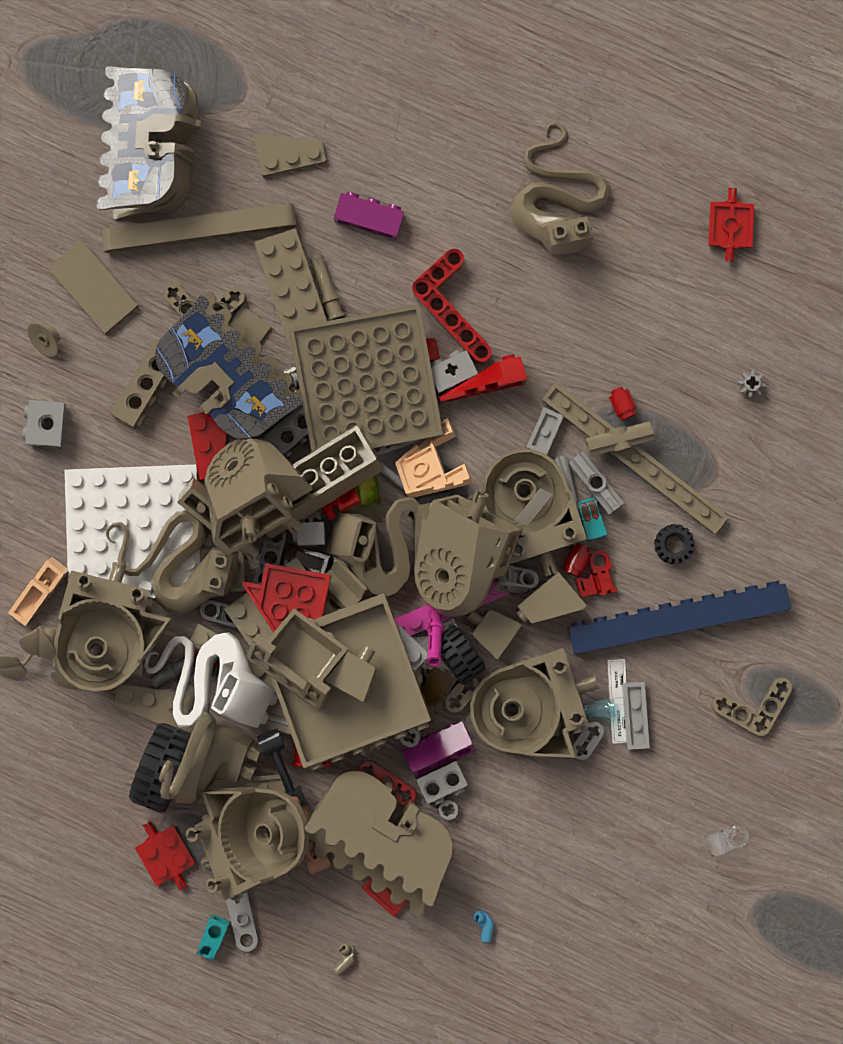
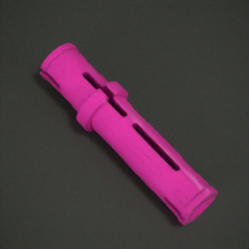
M434 609L429 611V624L426 627L428 634L427 664L437 667L441 664L444 626L442 624L443 615Z

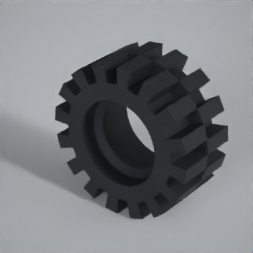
M680 524L665 526L657 533L654 540V549L658 554L657 556L670 564H679L686 561L695 549L693 534L690 533L687 527L685 528ZM670 536H678L683 542L682 549L677 553L670 552L666 547V541Z

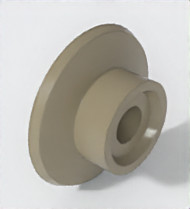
M34 323L29 325L28 337L33 346L47 357L56 356L60 340L56 329L49 324L41 325Z

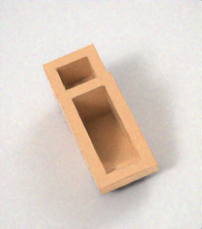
M53 557L48 559L37 575L31 579L8 613L24 626H27L65 578L68 568Z

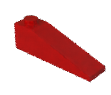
M515 354L502 357V361H498L439 397L440 404L525 385L527 376L521 357H515Z

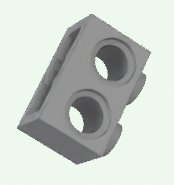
M457 761L416 779L427 804L432 802L433 806L445 801L444 796L450 793L456 796L464 792V787L467 786ZM451 773L459 776V782L455 786H450L446 782L447 776ZM436 783L439 786V792L436 795H429L426 791L428 784Z

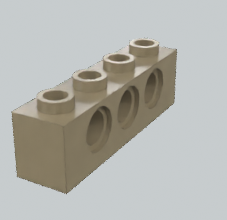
M155 338L111 412L114 417L135 429L138 425L142 426L147 418L145 412L149 406L153 407L158 399L157 392L160 387L164 389L169 381L161 371L153 369V365L156 362L155 351L159 342L157 338ZM145 380H152L153 386L151 389H142V383ZM135 398L142 400V405L138 409L131 408V401Z

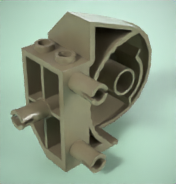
M257 438L234 440L222 448L209 464L205 485L213 543L227 556L239 549L249 560H252V556L255 558L259 553V549L252 543L260 536L281 524L291 534H296L293 528L297 532L301 530L302 523L292 515V502L313 489L301 472L270 442Z
M515 449L500 456L491 464L486 473L482 491L489 496L484 509L508 523L516 522L515 519L540 488L553 494L528 526L521 524L523 532L519 535L509 564L514 565L540 557L545 577L550 576L549 566L552 574L559 572L552 552L587 540L572 491H569L565 476L556 462L545 453L539 451ZM527 486L530 489V495L521 497L518 493V488Z
M476 490L473 499L470 500L457 494L417 506L415 581L420 595L431 608L441 615L450 617L470 614L481 606L489 593L493 579L506 575L519 535L523 532L521 523L518 524L517 521L508 523L484 509L489 495L483 491Z
M119 562L112 563L109 580L71 570L58 617L59 624L54 639V646L56 648L54 659L61 675L71 685L82 691L94 693L111 691L123 684L143 662L171 623V618L151 614L154 602L153 597H150V590L122 583L127 566L121 563L117 572ZM95 646H100L103 652L99 656H94L91 654V649Z
M564 648L498 669L482 679L472 696L470 719L476 733L482 740L500 751L530 756L576 758L568 731L571 734L585 731L584 726L589 725L579 695L598 690V683L588 686L589 683L597 681L595 676L574 682ZM510 703H514L518 707V712L514 716H509L506 713V706Z
M215 788L201 792L209 814L203 816L202 822L196 824L195 827L187 829L186 836L193 835V837L187 838L190 842L200 840L207 857L202 858L201 864L209 862L202 867L207 871L212 869L215 877L206 881V887L213 886L207 889L210 893L220 890L223 900L238 897L292 871L302 862L310 842V834L304 830L309 820L305 811L292 796L280 790L269 788Z

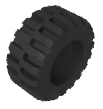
M167 723L157 725L145 748L131 785L129 798L133 803L158 813L165 812L168 809L172 799L161 798L162 782L159 781L160 773L167 760L172 761V784L192 733Z

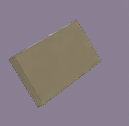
M82 240L48 267L51 273L105 335L138 307L136 302Z

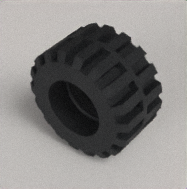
M452 625L444 631L442 635L441 658L459 683L466 685L486 670L485 664L457 626Z

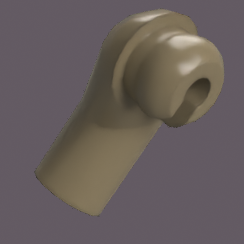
M342 943L339 946L341 961L333 967V970L339 976L352 966L355 961L354 948L349 943Z

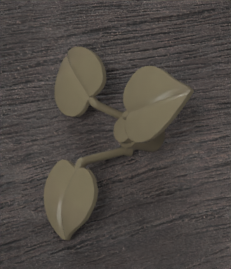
M38 627L21 638L20 646L28 653L24 661L20 662L14 655H0V674L10 679H21L26 675L27 670L24 666L33 655L46 659L53 658V668L55 670L50 674L53 681L65 688L78 689L71 685L58 670L54 659L56 655L54 639L57 631L52 628L42 629Z

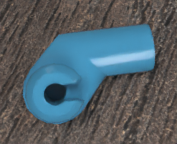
M483 910L477 911L473 919L482 928L480 941L491 943L495 923L487 912Z

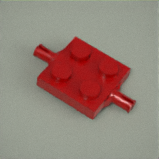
M735 187L728 188L727 201L710 202L708 246L726 249L725 262H729V256L730 262H734V249H751L753 245L754 204L737 201V188Z
M149 821L147 824L151 831L146 823L142 825L149 837L145 842L135 847V850L156 886L165 881L174 880L179 891H181L183 888L179 881L184 888L187 887L181 874L187 868L193 866L195 862L174 825L164 831L156 832L151 821Z

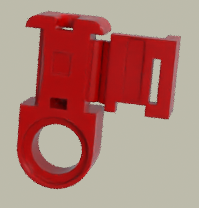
M604 551L592 553L588 562L591 571L589 578L582 579V577L574 579L580 598L593 594L602 596L618 590V588L613 586L609 572L612 569L609 555ZM595 555H602L604 557L605 563L602 567L595 566L593 562ZM581 580H582V584H583V587H584V591H585V592H583V589H582V586H581V582H580Z

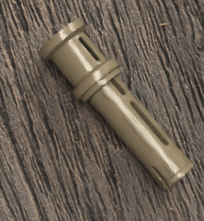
M323 255L317 256L320 265L317 264L315 257L310 259L323 296L321 304L325 306L328 315L327 321L345 318L346 314L342 312L339 304L340 296L334 292Z

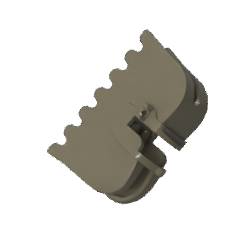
M349 771L337 777L324 793L308 819L309 822L304 827L305 832L310 834V841L315 844L314 854L319 858H323L328 853H332L334 855L333 865L336 869L340 870L346 865H351L353 867L352 877L356 881H362L367 876L371 877V888L374 892L380 893L385 888H389L391 890L390 899L393 904L398 905L404 900H409L410 913L416 918L420 917L425 905L428 907L433 906L440 883L452 857V841L448 831L436 819L418 811L419 808L411 801L403 808L393 824L388 822L397 804L396 798L391 794L392 784L386 782L384 785L375 777L365 772Z

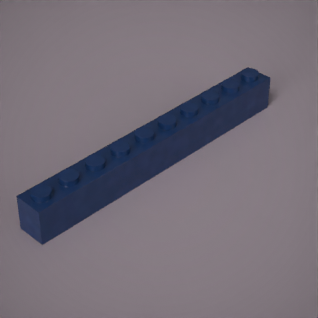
M778 580L766 583V588L758 589V585L744 587L745 592L737 593L736 589L723 592L724 596L715 598L714 594L701 596L702 601L693 602V598L681 600V605L673 607L671 603L658 605L659 610L650 611V607L637 609V614L629 615L628 611L615 614L616 618L607 620V616L594 618V623L585 624V620L572 623L573 627L568 628L573 654L791 610L786 583L780 584Z

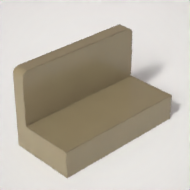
M340 559L335 560L331 570L325 573L332 576L328 596L341 609L362 602L367 592V587Z

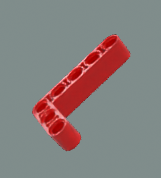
M453 248L442 255L414 281L412 293L415 299L464 351L467 350L474 362L485 364L490 360L491 347L438 291L463 266V253L459 249ZM451 255H456L460 258V262L457 265H452L448 262V258ZM435 270H441L444 273V277L437 280L432 277V273ZM421 284L428 288L427 293L422 295L416 292V287ZM438 300L442 302L443 307L436 311L431 308V303ZM449 316H454L457 318L458 323L451 327L446 324L445 320ZM469 332L472 334L473 339L467 343L463 342L460 338L461 334ZM479 348H484L488 355L481 359L476 356L475 351Z

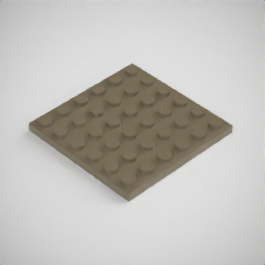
M419 304L288 328L301 398L304 401L303 409L311 452L316 451L356 425L366 435L372 448L443 435Z

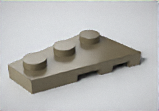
M253 134L263 177L326 163L321 140Z

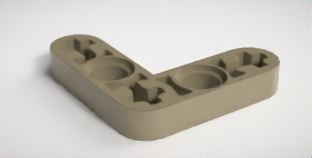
M170 283L164 288V298L180 317L184 315L182 314V307L184 305H193L195 303L178 284ZM231 287L216 300L213 309L216 306L228 309L226 304L221 301L225 299L228 302L231 300V293H240V301L236 302L234 300L229 304L232 307L230 312L233 314L244 304V292L238 287ZM178 289L177 295L182 300L184 296L187 299L181 301L178 307H176L175 304L178 301L174 297L168 298L170 295L169 290L175 291Z
M786 678L775 679L756 712L724 694L716 695L712 699L711 707L717 714L754 735L764 736L772 728L792 691V684ZM785 682L787 691H782L778 696L783 698L780 702L777 698L770 697L771 693L777 694L779 689L776 687L777 683L782 684ZM724 698L726 700L725 704L732 707V703L736 704L731 710L730 716L727 715L729 710L725 708L717 709V700ZM769 700L777 704V709L774 713H768L765 710V704ZM738 709H744L747 713V718L742 722L735 718V712ZM760 712L772 717L771 721L768 719L764 721L765 730L756 731L757 726H755V722H761L763 716H759Z

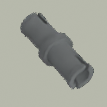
M185 657L173 664H167L166 668L151 675L150 679L153 685L159 688V686L172 679H178L179 675L182 674Z

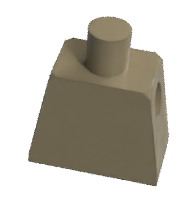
M474 610L466 619L477 627L472 636L497 660L522 626L520 623L493 610H489L485 617Z
M363 645L358 656L348 652L327 677L326 682L366 703L378 670L377 667L369 664L376 651Z

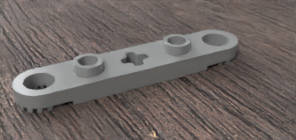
M246 892L240 898L239 903H236L234 899H228L226 902L236 945L240 950L249 952L257 946L258 936L248 892ZM250 934L253 937V944L251 946H243L240 940L242 935Z

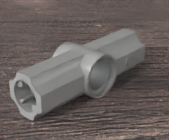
M584 452L578 454L568 463L608 515L624 504L606 481L605 476L598 471ZM596 477L601 480V488L595 489L591 487L590 480Z

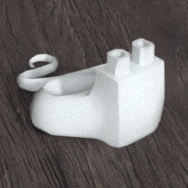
M229 632L214 635L202 645L197 655L194 675L195 703L189 715H184L183 702L194 662V644L185 636L174 637L168 642L158 664L151 668L149 666L150 657L153 654L159 655V653L150 652L146 656L145 670L148 674L157 673L163 668L173 649L178 644L185 646V661L173 701V717L178 727H194L202 712L208 711L213 664L217 658L220 659V670L216 695L211 709L231 721L258 728L259 724H266L269 718L266 710L269 705L276 704L278 699L275 693L276 690L252 673L241 643Z

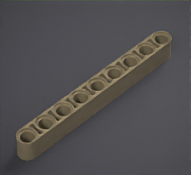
M287 203L102 229L101 234L104 253H116L290 229L297 225L294 204Z

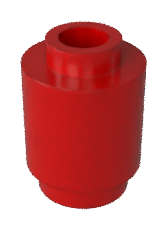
M619 387L611 391L612 396L608 398L616 416H619L621 421L637 414L635 410L637 407L629 389L624 390L623 387Z
M579 543L576 546L572 545L563 564L565 565L563 571L580 577L581 573H584L592 555L588 552L589 548Z

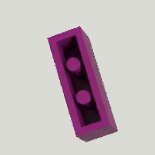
M347 192L340 195L334 215V222L397 240L404 218V211H401V207L389 204L384 206L380 204L379 200L373 198L364 200L359 198V195L356 193Z
M462 722L452 723L443 731L430 733L426 736V739L419 741L416 746H406V748L402 749L415 779L476 751Z

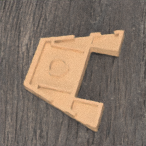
M448 418L441 422L443 435L429 437L419 446L416 444L395 462L408 497L414 498L473 483L465 464L445 474L436 447L456 436Z

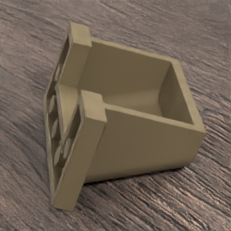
M293 609L268 640L259 634L255 636L246 658L315 710L319 711L324 705L331 689L325 684L326 679L346 655L348 648L337 641L332 633L325 632L318 627V624L313 619L306 618L296 609Z

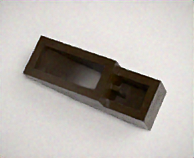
M289 544L283 565L286 566L298 558L306 571L325 574L331 570L334 561L337 559ZM343 562L347 566V568L354 574L349 565Z

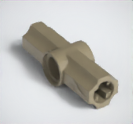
M644 422L631 427H618L609 430L608 433L589 437L585 440L588 453L592 457L611 451L613 453L630 449L634 445L655 439L650 422Z

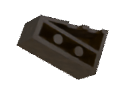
M433 667L432 670L427 668L422 677V680L425 682L421 688L433 721L457 680L437 667ZM433 721L428 723V728L420 730L421 736L425 737Z

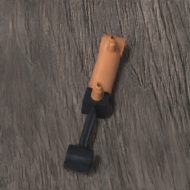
M278 728L257 736L264 757L272 756L285 788L284 793L295 799L309 819L311 812L301 785L293 787L281 757V750L286 748ZM312 841L309 842L308 850L304 856L311 875L332 867L328 854L323 858H319L314 854L315 844Z

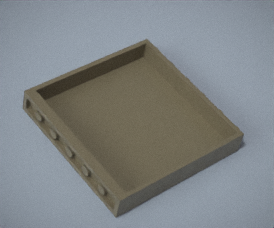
M385 593L314 619L318 627L325 632L332 633L337 641L348 648L347 653L358 656L363 645L376 651L369 664L377 667L378 670L366 703L325 682L331 689L324 705L317 711L271 677L303 768H310L311 771L324 767L323 762L328 760L335 763L345 759L344 754L350 752L353 755L366 751L365 747L373 744L374 747L386 744V739L392 736L395 737V740L407 736L408 730L414 728L416 731L429 727L428 723L433 721Z

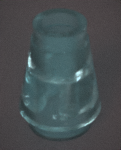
M608 698L583 704L586 717L610 719V717L616 716L614 699L608 700Z

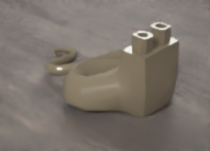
M551 123L546 128V136H548V130L555 126L560 128L562 132L561 138L557 141L534 144L526 149L524 163L527 170L543 177L587 180L594 183L599 191L592 198H584L562 187L544 182H533L514 195L509 210L514 225L522 232L541 242L551 254L562 256L578 253L592 244V227L587 216L577 218L538 210L535 206L537 200L545 198L580 212H594L607 204L611 187L602 175L589 170L547 169L532 163L531 157L536 151L560 147L566 141L568 132L565 127L558 123Z
M413 497L395 500L386 514V530L394 564L392 571L387 573L382 568L376 522L360 514L336 513V517L332 522L331 536L327 540L326 552L348 564L356 577L367 587L368 594L378 596L385 593L387 597L396 594L408 580L410 572L408 549L400 528L399 517L402 511L407 509L413 512L416 544L417 506L420 504Z
M187 510L178 511L171 516L164 524L146 559L136 569L126 567L124 572L127 576L138 577L153 564L174 528L182 521H189L193 526V534L186 542L166 557L155 570L151 580L156 602L166 612L184 614L198 608L210 598L226 596L233 586L238 568L236 554L231 553L227 556L219 548L213 547L184 583L175 587L172 585V574L183 562L201 548L207 537L206 526ZM122 522L112 523L107 528L106 537L110 542L116 543L110 539L109 532L115 527H119L123 531L124 538L117 559L119 562L118 568H120L121 563L125 564L130 533L126 525Z
M202 712L192 731L172 784L173 762L167 760L161 770L159 781L162 782L161 798L167 800L174 798L178 804L191 805L202 796L201 792L206 791L217 779L230 780L236 783L240 778L251 781L256 774L257 767L247 764L249 759L257 763L262 755L261 748L253 745L254 738L228 726L216 724L214 717L209 712Z

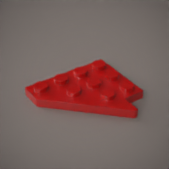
M265 563L261 585L244 581L242 585L274 633L293 609H296L306 618L313 620L324 616L332 576Z

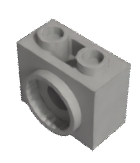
M29 400V405H25L24 418H27V427H23L22 440H25V444L28 446L63 449L67 405L62 402ZM47 419L54 421V425L50 430L43 428V424Z

